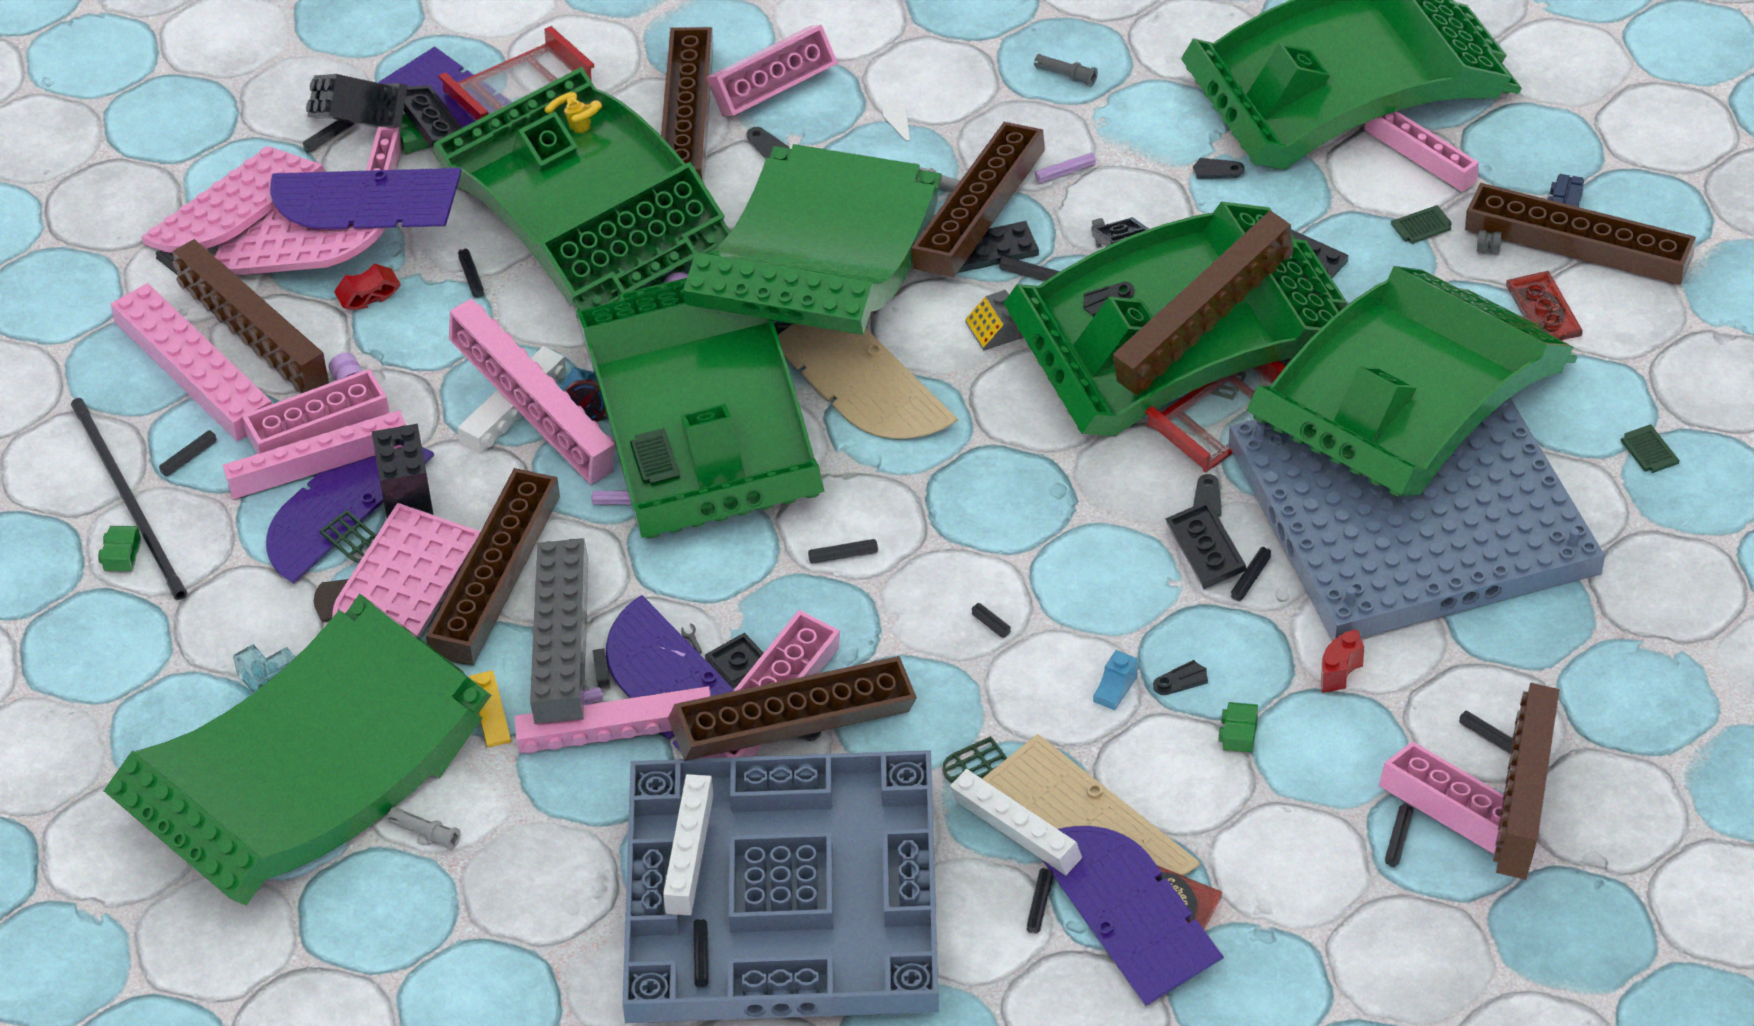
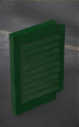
M1435 205L1392 220L1391 225L1405 242L1410 241L1412 244L1451 230L1452 222L1440 207Z
M1651 424L1624 433V438L1620 440L1645 472L1651 470L1654 473L1677 465L1680 462Z
M665 428L635 435L636 440L630 441L643 482L650 481V484L653 485L680 477Z

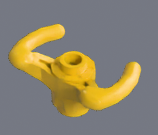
M568 92L550 102L545 108V112L550 114L557 107L567 102L564 113L570 129L575 133H582L590 128L591 121L589 117L596 114L602 108V104L599 101L584 104L577 101L576 93Z

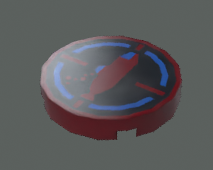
M590 379L577 380L566 387L565 391L569 394L571 400L577 406H581L585 414L592 421L596 422L603 417L605 408L597 382Z

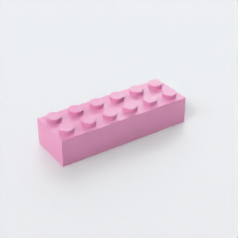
M822 24L811 25L706 78L722 116H734L838 63Z
M367 369L244 414L242 418L246 435L255 452L260 454L390 412L387 396L372 371Z
M1413 741L1384 763L1379 783L1381 788L1494 854L1497 834L1500 831L1498 830L1504 800L1502 793Z

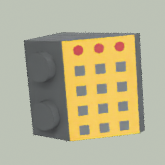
M1006 290L985 296L965 319V323L983 351L1024 338L1003 304L1009 296Z

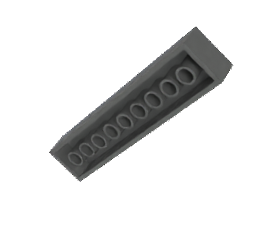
M584 538L537 543L530 704L535 724L584 719L589 560Z

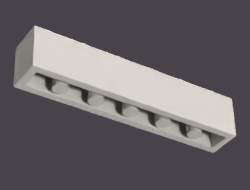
M542 346L531 357L534 362L539 363L542 370L549 377H552L555 382L564 377L566 373L564 356ZM496 390L457 427L460 444L482 454L502 434L506 433L509 427L522 417V414Z
M968 769L950 785L958 804L1065 876L1082 859L1076 841Z
M686 774L663 894L666 914H692L713 800L711 776Z

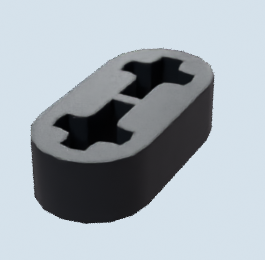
M605 649L592 650L598 687L600 689L610 688Z

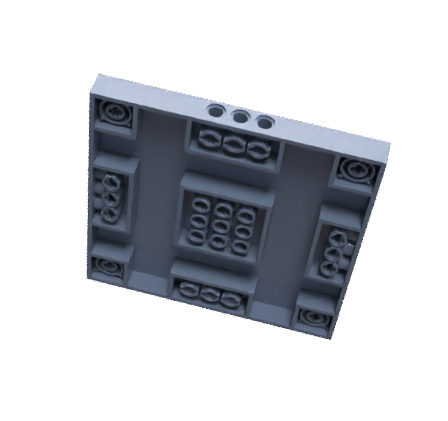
M1511 398L1486 417L1462 441L1421 495H1412L1411 497L1405 495L1398 497L1389 493L1388 487L1384 485L1377 486L1369 482V477L1364 474L1360 476L1349 471V466L1344 463L1339 465L1330 460L1331 456L1325 453L1321 455L1310 449L1311 446L1307 443L1300 444L1291 439L1292 435L1286 432L1282 434L1273 430V425L1268 422L1261 423L1254 419L1229 427L1228 445L1332 641L1343 633L1358 629L1360 637L1363 638L1602 574L1605 558L1604 552Z
M931 750L701 758L684 761V759L631 761L622 1002L625 1023L939 1012ZM686 774L711 776L713 800L692 914H666L663 894ZM696 919H705L707 921L708 985L705 987H697L694 984L693 922Z

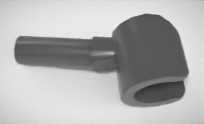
M1103 218L1092 220L1091 228L1105 225ZM1096 240V246L1101 247L1102 244Z
M690 623L693 631L691 634L685 633L682 627L681 635L685 639H689L694 649L701 654L702 650L695 637V625Z

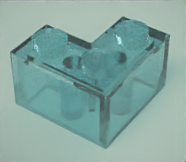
M254 644L233 655L237 675L253 693L283 670L296 657L288 647H285L266 658Z

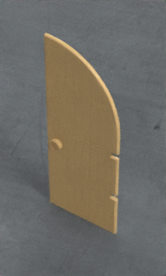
M794 323L778 334L784 356L796 370L805 367L806 369L801 372V375L827 401L835 397L837 400L832 403V406L852 425L869 434L891 439L917 438L943 430L958 421L957 417L867 329H865L864 335Z
M1039 734L1035 735L982 778L1056 829L1071 826H1097L1124 834L1137 842L1150 855L1161 872L1182 877L1201 865L1196 858Z

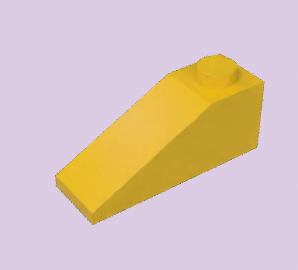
M493 670L469 675V678L492 695L478 714L483 718L480 723L487 748L510 743L511 738Z

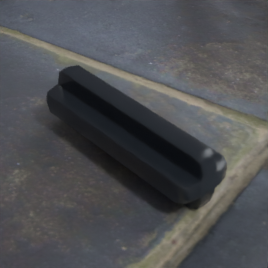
M977 603L972 607V615L999 636L1005 638L1010 634L1011 626L983 604Z

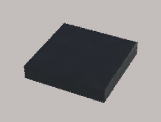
M744 632L706 653L705 660L732 688H735L764 652Z

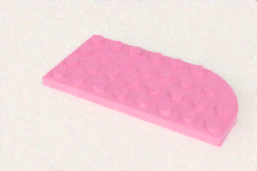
M270 146L264 147L255 156L245 160L241 166L230 171L223 179L213 183L209 189L199 193L195 199L182 205L174 214L167 216L160 224L150 228L141 237L143 244L163 252L173 253L172 251L193 239L199 242L205 249L224 243L239 235L276 208L270 194V182L273 173L325 172L323 164Z
M274 208L236 237L219 244L215 257L235 275L328 268L347 261L366 250L382 235L386 228L354 229V224H350L348 229L308 228L288 220L277 208Z
M397 503L334 603L332 618L338 610L346 613L360 593L420 638L451 589L481 531Z

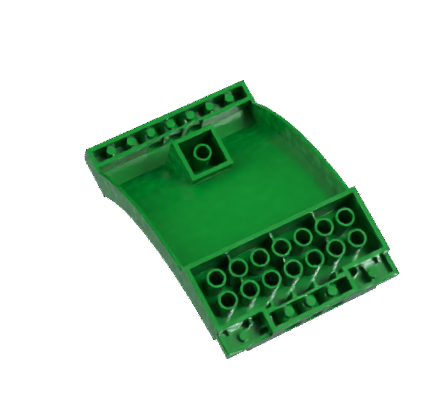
M1289 0L1237 26L1214 43L1193 38L1181 57L1186 69L1202 88L1204 95L1213 104V108L1218 111L1222 121L1231 130V134L1239 141L1240 147L1248 154L1250 161L1257 166L1264 165L1273 169L1287 170L1292 164L1343 132L1404 108L1434 101L1459 98L1498 99L1502 92L1505 94L1509 92L1519 94L1522 90L1519 83L1502 63L1507 56L1469 6L1457 3L1454 0Z
M583 67L434 142L432 152L442 168H461L462 173L457 187L481 200L516 234L549 275L569 306L573 305L576 311L619 301L618 294L655 286L663 282L669 275L691 267L695 252L706 254L715 250L731 232L724 222V214L691 162L685 164L661 135L630 107L607 92L596 89ZM568 92L576 93L577 101L584 104H590L592 101H599L602 104V108L596 114L589 117L591 121L590 128L582 133H575L570 129L564 113L567 102L557 107L550 114L545 112V108L554 99Z
M793 144L792 149L773 146L770 158H766L754 191L735 227L715 250L706 254L695 252L683 289L686 304L864 335L871 311L879 310L891 300L913 265L911 247L933 219L938 202L937 193L942 180V173L920 170V164Z
M1221 201L1212 213L1195 215L1162 224L1098 250L1058 272L1039 286L1016 284L1003 304L1017 325L1019 332L1026 340L1028 347L1037 358L1039 365L1046 373L1048 380L1055 388L1058 397L1067 408V412L1076 423L1078 430L1086 435L1116 437L1120 432L1147 415L1145 411L1151 406L1158 409L1179 396L1213 381L1267 363L1294 358L1303 346L1333 316L1346 307L1347 301L1308 242L1295 239L1292 235L1293 253L1290 258L1279 264L1272 274L1267 275L1256 289H1252L1241 303H1237L1226 317L1221 318L1215 323L1211 331L1202 335L1194 346H1190L1178 361H1174L1163 375L1158 376L1148 389L1143 390L1137 396L1117 382L1113 354L1271 210L1270 207ZM1121 282H1129L1135 289L1134 296L1131 299L1109 296L1094 317L1083 308L1085 293ZM1121 289L1120 292H1126L1127 289Z
M1393 266L1386 281L1369 289L1333 316L1294 356L1271 386L1258 385L1246 411L1254 415L1253 419L1261 423L1268 422L1272 424L1273 430L1282 434L1286 432L1292 435L1291 439L1300 444L1307 443L1311 446L1310 449L1321 455L1325 453L1331 456L1330 460L1339 465L1344 463L1350 467L1349 471L1360 476L1364 474L1369 477V482L1377 486L1384 485L1388 487L1389 493L1398 497L1402 495L1411 497L1412 495L1422 494L1426 486L1462 441L1502 403L1526 386L1542 378L1562 373L1566 363H1575L1578 357L1572 353L1573 346L1544 332L1543 327L1469 289L1458 288L1423 269Z
M687 278L618 294L619 301L576 311L582 338L595 374L616 446L636 525L641 537L648 539L656 538L660 533L668 531L676 533L688 526L699 527L711 520L723 521L728 516L735 514L739 516L751 513V510L759 508L767 510L779 503L791 504L803 497L814 498L819 496V493L825 492L820 468L814 458L798 398L773 321L771 319L687 305L683 292ZM665 428L680 477L651 485L650 481H642L630 441L636 440L635 435Z
M359 593L346 613L338 610L310 644L256 692L224 714L194 731L161 744L138 751L132 750L103 791L227 897L247 906L265 880L290 872L322 857L351 840L385 816L393 807H396L415 791L431 774L440 778L483 719L478 714L492 695L404 625L394 620Z

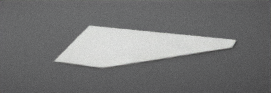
M905 101L882 103L883 117L906 141L910 140Z

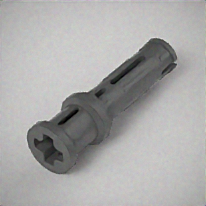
M1037 54L1034 60L1038 62L1034 63L1035 67L1069 76L1072 81L1079 80L1086 82L1089 86H1093L1097 79L1098 69L1096 67L1088 68L1082 66L1079 62L1071 64L1041 54Z

